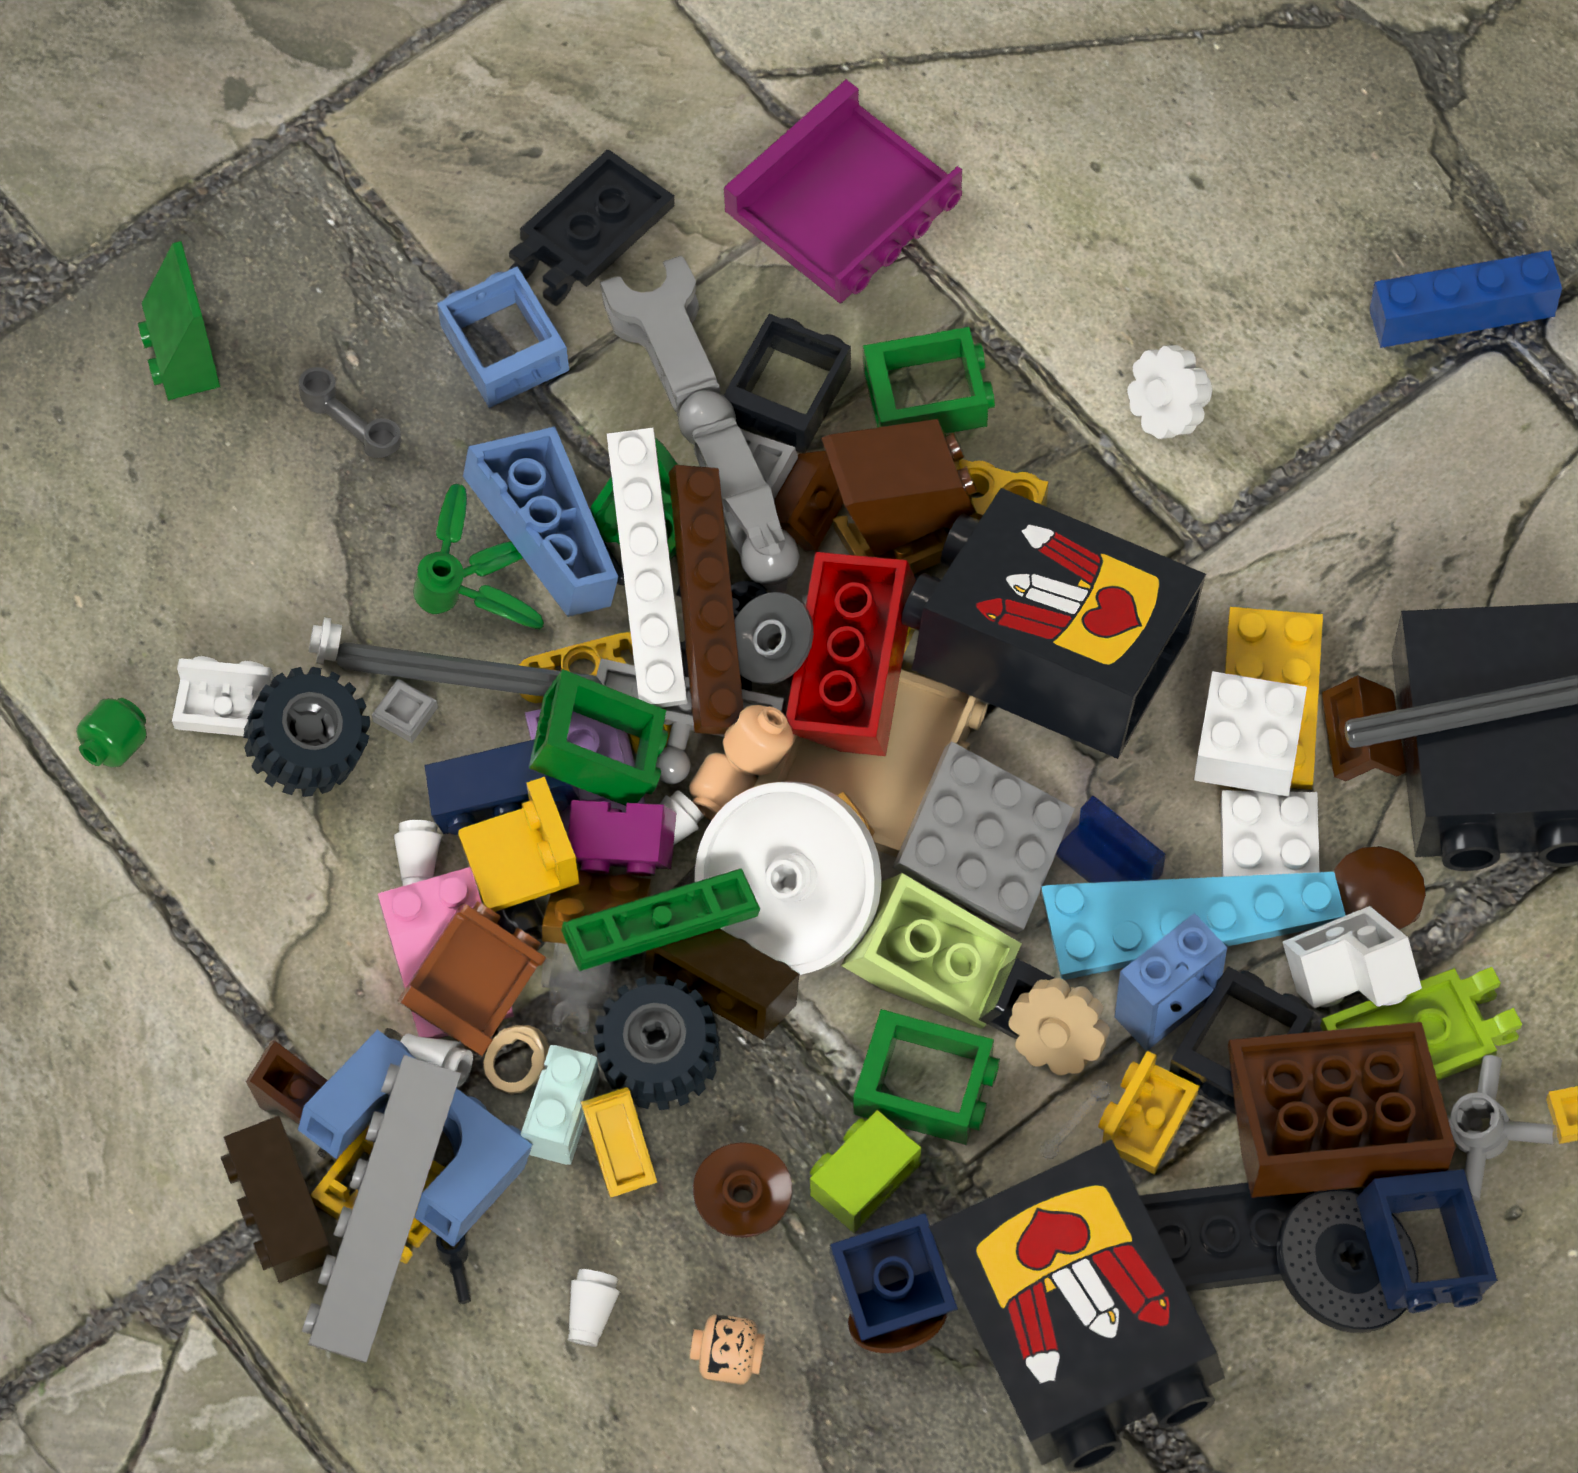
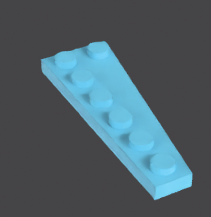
M1334 872L1041 886V894L1060 976L1063 980L1125 968L1193 913L1203 921L1226 947L1314 929L1346 916Z

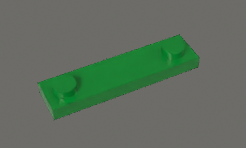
M742 868L563 922L561 931L580 972L758 917L760 907Z

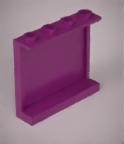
M845 79L724 186L725 212L841 304L852 293L858 294L864 290L871 276L883 265L885 267L891 265L908 242L913 238L919 239L930 228L932 221L943 211L948 212L957 205L963 193L962 169L957 166L949 174L943 171L859 105V89Z

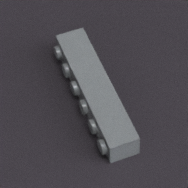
M403 1055L400 1066L390 1063L381 1092L389 1094L390 1097L384 1114L374 1111L365 1138L374 1142L368 1161L358 1159L349 1186L359 1191L353 1209L344 1206L342 1208L334 1235L343 1239L337 1257L327 1254L318 1280L319 1284L325 1285L327 1288L321 1305L310 1304L302 1332L311 1334L308 1342L309 1346L359 1362H367L461 1073Z

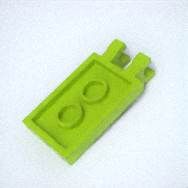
M1493 967L1477 972L1463 980H1460L1455 968L1421 980L1422 989L1408 994L1400 1003L1377 1007L1369 1000L1324 1017L1320 1024L1322 1031L1422 1022L1437 1080L1482 1064V1059L1485 1055L1496 1056L1497 1049L1495 1045L1501 1046L1518 1040L1519 1036L1516 1030L1522 1027V1022L1514 1008L1484 1020L1477 1006L1478 1004L1495 1000L1497 997L1494 989L1500 987L1501 982Z

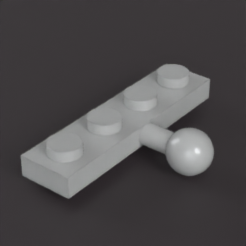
M601 658L596 677H598L602 685L639 699L635 666ZM685 677L688 704L661 707L666 710L664 724L672 725L667 747L657 757L656 767L661 768L659 780L666 784H677L683 781L690 771V759L685 753L690 730H694L688 677ZM742 689L744 709L751 705L774 707L783 713L785 706L784 698ZM712 734V735H717V736H722V737H724V735H721V734Z

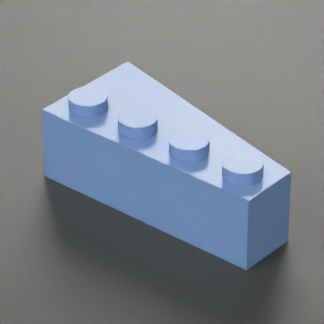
M556 427L468 446L463 478L566 616L570 617L611 607L618 575Z

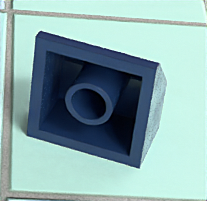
M926 1213L830 1244L829 1253L861 1341L958 1310L934 1237L929 1228L930 1225Z

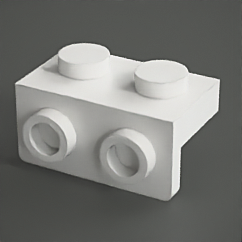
M198 656L193 659H179L177 670L180 676V684L172 718L174 729L244 736V728L248 722L247 718L264 686L266 684L270 686L273 680L271 668L264 667L262 664L253 661H242L239 664L222 663L205 656Z

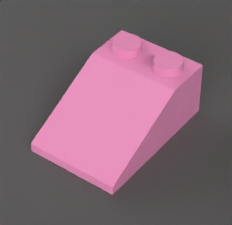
M470 867L378 893L383 918L404 989L459 906L467 904L473 908L477 901L482 903ZM512 1006L504 1019L514 1017ZM412 1012L419 1037L439 1039L449 1036Z

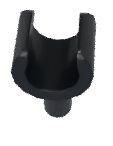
M437 1236L436 1247L439 1258L450 1269L459 1304L469 1303L471 1298L464 1272V1262L468 1258L465 1236L460 1239L459 1246L453 1250L445 1249L441 1237Z

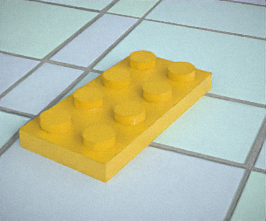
M1230 607L1225 673L1307 687L1290 788L1312 790L1323 614Z

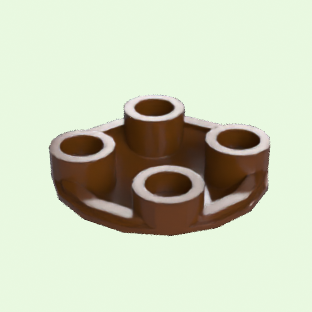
M1382 846L1363 847L1346 855L1335 867L1334 873L1345 915L1370 906L1399 930L1415 922L1420 917L1426 896L1424 878L1415 863L1401 852Z

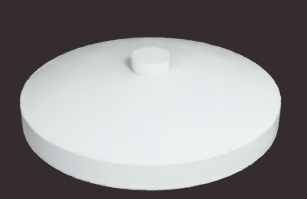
M787 781L756 786L729 801L712 819L703 835L696 857L695 882L742 868L760 907L758 917L720 929L736 938L747 941L752 947L773 959L786 963L791 969L800 973V975L819 971L840 961L859 944L870 928L878 908L881 893V867L874 840L862 819L844 800L821 787L802 782Z

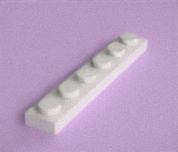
M646 428L607 434L638 697L640 700L660 708L688 704L654 429Z

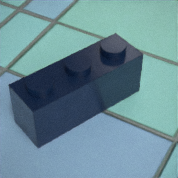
M535 739L424 765L431 815L443 834L459 835L458 831L461 828L522 809V803L529 801L527 782L545 777L558 812L565 810L571 805L572 800L580 801L579 788L529 769Z

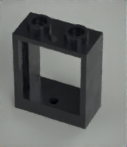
M768 314L724 393V396L734 408L738 427L750 433L793 446L797 452L806 453L851 370V346L845 344L844 341L832 334L822 335L807 329L794 319H782ZM775 350L829 371L806 414L751 393Z
M1228 966L1172 1057L1169 1071L1198 1085L1199 1095L1236 1114L1231 1071L1195 1052L1229 995L1288 1026L1290 1030L1287 1034L1310 1032L1314 1012L1308 1009L1306 1003L1300 998L1288 993L1281 995L1265 986L1263 980L1257 975L1245 970L1239 972Z

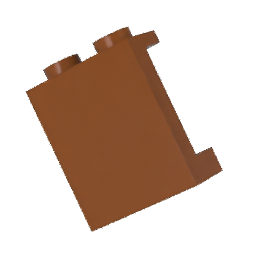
M477 901L473 908L467 904L459 906L397 1002L453 1039L463 1043L464 1046L476 1054L483 1056L493 1041L491 1039L492 1035L536 968L543 964L546 957L537 951L542 943L519 928L516 929L513 935L497 925L501 916Z

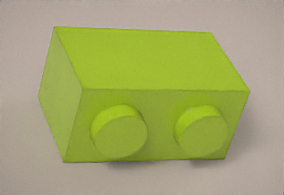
M878 1110L867 1121L863 1118L858 1119L846 1132L843 1138L845 1143L833 1155L827 1152L821 1156L810 1171L812 1176L810 1178L811 1197L853 1233L921 1165V1147Z

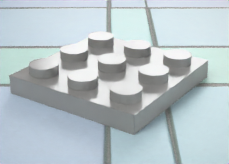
M950 742L943 750L892 868L1007 930L1018 934L1026 926L1075 808L958 744Z

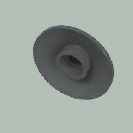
M772 592L758 596L750 601L734 620L740 675L751 682L768 685L787 679L802 666L810 652L813 642L812 618L804 604L789 594ZM782 637L779 645L775 648L776 641Z

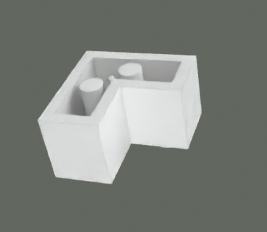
M1370 906L1282 941L1296 992L1314 1008L1336 1005L1344 999V996L1356 991H1360L1377 1007L1381 1005H1394L1402 1002L1408 994L1422 989L1408 937Z

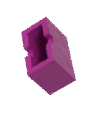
M572 800L568 838L576 857V863L581 865V871L595 874H608L610 866L627 867V874L637 876H655L656 869L671 870L677 813L665 805L627 803L626 812H622L621 809L611 808V803Z

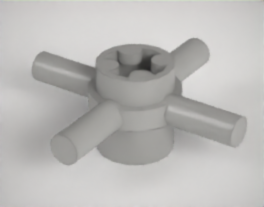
M1493 1055L1483 1056L1477 1093H1469L1460 1097L1454 1104L1451 1115H1447L1452 1135L1458 1148L1467 1154L1464 1171L1474 1201L1480 1200L1486 1159H1492L1500 1155L1507 1148L1509 1140L1554 1145L1557 1138L1556 1125L1510 1121L1504 1107L1496 1102L1502 1059ZM1489 1118L1490 1127L1482 1133L1477 1131L1483 1125L1481 1119Z

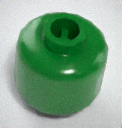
M125 698L100 700L76 727L77 738L81 744L79 746L81 755L95 766L103 764L108 767H121L141 747L147 738L144 714L134 703Z

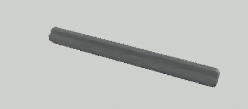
M349 642L340 644L336 658L337 664L344 670L544 697L548 688L561 672ZM574 673L591 681L602 684L598 677L594 675Z
M1578 675L1350 719L1345 722V737L1349 747L1357 748L1578 704Z

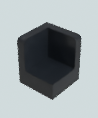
M1015 958L999 970L979 1020L1017 1040L1019 1034L1012 1031L1009 1027L1013 1005L1021 994L1029 993L1037 981H1050L1054 977Z

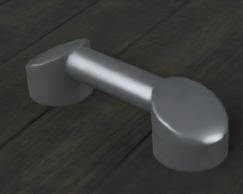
M313 367L301 374L299 378V393L303 404L315 413H326L363 442L364 451L367 456L383 458L398 450L401 443L399 426L392 420L385 418L375 419L367 423L337 400L335 377L329 370L322 367Z

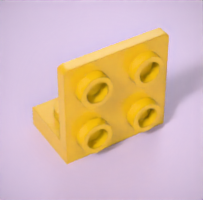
M545 777L526 783L529 801L522 803V809L461 828L458 831L459 839L485 906L494 912L579 884L576 857Z

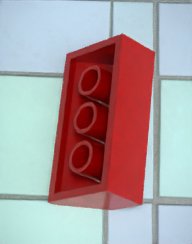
M823 552L815 553L806 608L813 622V642L806 660L793 674L786 712L787 722L791 726L794 735L839 752L886 756L908 627L902 625L901 622L902 614L909 594L916 582L907 560Z

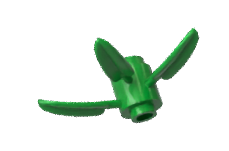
M451 485L443 501L436 529L437 538L443 541L441 552L430 553L420 561L413 587L415 601L427 613L442 614L452 609L459 599V594L474 599V604L481 609L533 629L543 628L544 621L542 616L532 607L512 595L489 585H482L479 591L462 585L463 578L474 573L480 577L486 576L523 559L513 543L509 541L472 554L469 557L471 566L463 569L460 561L449 554L451 543L460 541L462 537L467 493L463 485Z

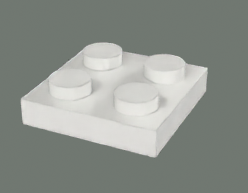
M1222 790V877L1319 872L1317 792H1289V796L1259 791Z

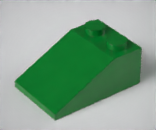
M182 241L172 243L141 303L146 321L137 323L144 349L154 348L156 358L147 360L154 386L164 385L168 401L220 387Z

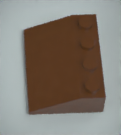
M1422 1022L1229 1040L1228 1050L1241 1156L1251 1197L1365 1187L1378 1178L1448 1171L1456 1146Z

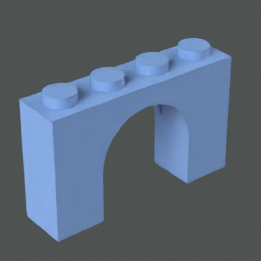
M377 1029L304 1105L298 1131L337 1159L370 1125L374 1111L384 1114L390 1095L381 1092L390 1063L400 1066L403 1055L415 1057L410 1054L403 1043L396 1039L388 1038ZM457 1088L442 1130L452 1145L454 1159L421 1194L414 1217L453 1247L524 1170L533 1145L521 1136L519 1129L512 1125L504 1124L488 1112L481 1101L473 1096L465 1095Z

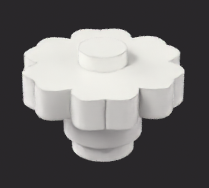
M1179 345L1163 346L1157 350H1146L1133 365V374L1136 380L1131 382L1127 388L1131 413L1136 416H1142L1141 426L1143 431L1153 434L1158 439L1191 434L1195 430L1196 425H1199L1204 419L1203 407L1211 399L1212 385L1206 371L1202 368H1195L1196 358L1192 351L1184 350Z

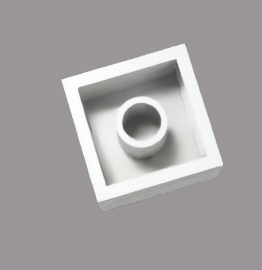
M1212 671L1194 781L1289 796L1307 687Z

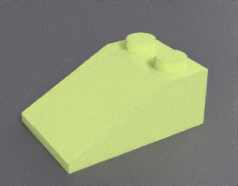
M901 873L881 882L880 900L873 922L859 944L845 956L841 966L882 990L981 1029L985 1027L986 1023L980 1021L979 1018L998 972L1016 958L1022 943Z

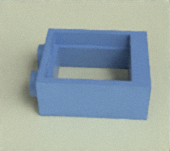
M518 266L506 272L494 273L484 282L465 291H455L448 295L445 300L437 303L441 328L489 408L569 371L567 347ZM516 303L539 343L484 368L461 328Z
M1193 913L1120 971L1114 1017L1148 1051L1205 1005L1223 975L1227 947ZM1178 1004L1181 1006V1010L1173 1012L1170 1006Z

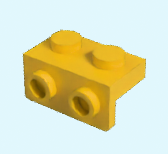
M1147 1051L1140 1064L1132 1061L1120 1085L1121 1088L1125 1089V1092L1118 1104L1112 1101L1108 1104L1100 1119L1098 1128L1104 1130L1102 1143L1112 1139L1122 1159L1155 1174L1198 1094L1199 1086L1155 1065L1157 1055Z

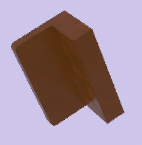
M826 450L797 454L798 459L774 499L781 529L787 531L805 552L816 551L833 523V519L836 518L844 503Z
M1357 675L1322 692L1335 778L1346 782L1374 768L1396 777L1406 773L1401 739L1352 748L1349 747L1344 732L1345 722L1350 719L1396 711L1395 696L1392 689Z

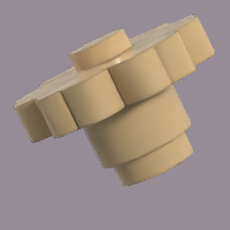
M1054 978L1050 981H1037L1029 993H1023L1019 996L1013 1005L1012 1015L1009 1019V1027L1012 1031L1019 1034L1015 1042L1017 1051L1024 1055L1033 1066L1039 1067L1048 1064L1051 1071L1056 1075L1081 1073L1088 1061H1094L1100 1057L1106 1047V1039L1110 1033L1108 1024L1099 1019L1103 1012L1102 1003L1094 998L1087 988L1081 986L1069 987L1068 983L1062 978Z

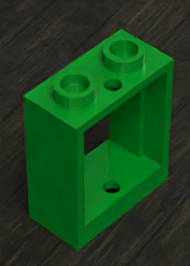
M970 327L863 345V372L877 428L938 419L946 434L987 427L988 409L995 408L994 392L990 381L983 382L980 371L985 370L983 347L981 343H973ZM962 358L970 397L896 409L887 370Z
M562 669L544 694L529 769L624 806L627 803H638L645 793L651 795L654 792L660 779L661 768L656 767L657 757L661 755L668 738V731L663 730L666 710ZM572 712L639 737L635 766H629L568 742L567 736Z
M881 1009L853 1096L854 1115L869 1118L878 1110L897 1127L967 1145L971 1129L980 1131L983 1124L987 1102L980 1101L984 1086L993 1087L997 1077L1000 1059L993 1057L994 1039ZM897 1039L975 1060L959 1113L881 1092Z

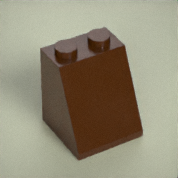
M938 419L829 434L821 438L844 505L875 557L954 523L962 513L969 516L977 513L971 498V494L978 492L968 467L960 468L958 463L959 460L965 458L962 447L954 432L946 435Z

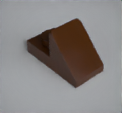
M270 1041L247 1078L246 1083L262 1110H280L299 1125L304 1105L328 1080L278 1042Z

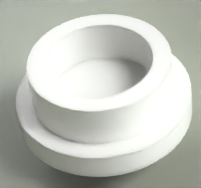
M324 617L322 626L313 625L309 652L317 654L316 663L323 664L324 660L336 662L342 625L331 623V618Z

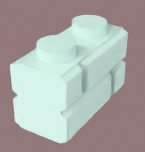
M550 1045L544 1062L545 1070L541 1071L521 1136L533 1144L529 1155L571 1165L586 1121L580 1102L592 1099L600 1078L598 1059L591 1054L557 1045Z

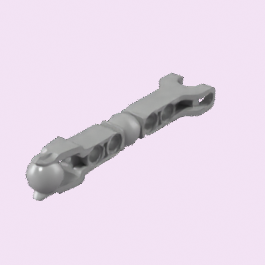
M678 256L664 261L663 264L667 275L666 280L661 287L651 292L640 293L631 290L624 283L621 276L601 281L603 304L613 331L620 338L628 342L639 343L645 347L670 403L677 413L679 429L682 435L694 446V453L700 467L719 468L724 522L727 526L731 542L740 554L744 571L753 581L760 583L770 592L784 593L788 579L793 575L798 565L799 549L792 536L780 527L770 485L766 484L745 437L737 425L732 404L724 395L720 394V386L712 366L692 326L698 314L699 304L695 295L696 281L683 256Z

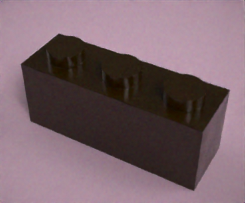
M720 928L646 951L644 973L655 979L656 976L667 977L669 985L672 986L677 979L686 983L690 993L696 990L703 996L704 1004L709 1005L712 1012L762 1040L797 1005L800 973L791 969L786 963L777 961L752 947L747 941L736 938Z
M278 1115L224 1136L229 1153L220 1158L230 1184L240 1181L245 1196L237 1199V1203L246 1226L249 1227L256 1224L262 1239L254 1242L253 1245L263 1271L273 1267L277 1280L281 1283L322 1267L327 1254L331 1256L333 1254L280 1116Z

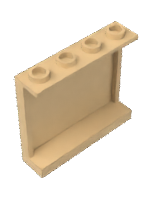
M901 669L886 756L839 752L793 734L792 747L778 767L768 775L759 776L754 787L768 783L788 781L812 784L836 796L844 792L850 797L874 829L875 833L872 838L877 851L897 857L945 746L950 742H954L970 751L971 743L966 742L971 728L975 730L980 729L986 714L987 704L950 686Z

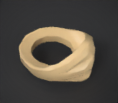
M515 1025L500 1031L487 1048L483 1060L485 1076L493 1087L512 1095L524 1093L538 1083L541 1071L545 1070L544 1062L549 1050L546 1036L542 1031L530 1025ZM519 1039L526 1042L534 1051L531 1057L532 1067L527 1076L515 1083L506 1082L496 1073L494 1067L495 1058L505 1045L513 1044Z

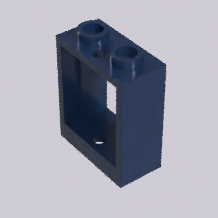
M1464 1169L1374 1179L1356 1198L1388 1310L1408 1308L1410 1313H1420L1430 1310L1438 1304L1453 1302L1454 1307L1457 1308L1471 1306L1480 1302L1483 1299L1482 1295L1497 1281ZM1439 1208L1460 1278L1412 1283L1392 1214Z

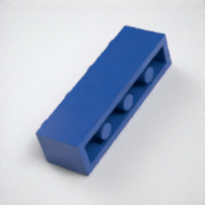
M1549 250L1375 281L1369 311L1380 348L1555 317L1562 285L1551 251Z

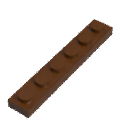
M675 465L669 471L694 733L725 735V732L744 708L719 468Z

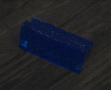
M1094 795L1080 808L1079 825L1060 843L1056 852V856L1089 883L1157 880L1163 874L1166 856L1163 851Z

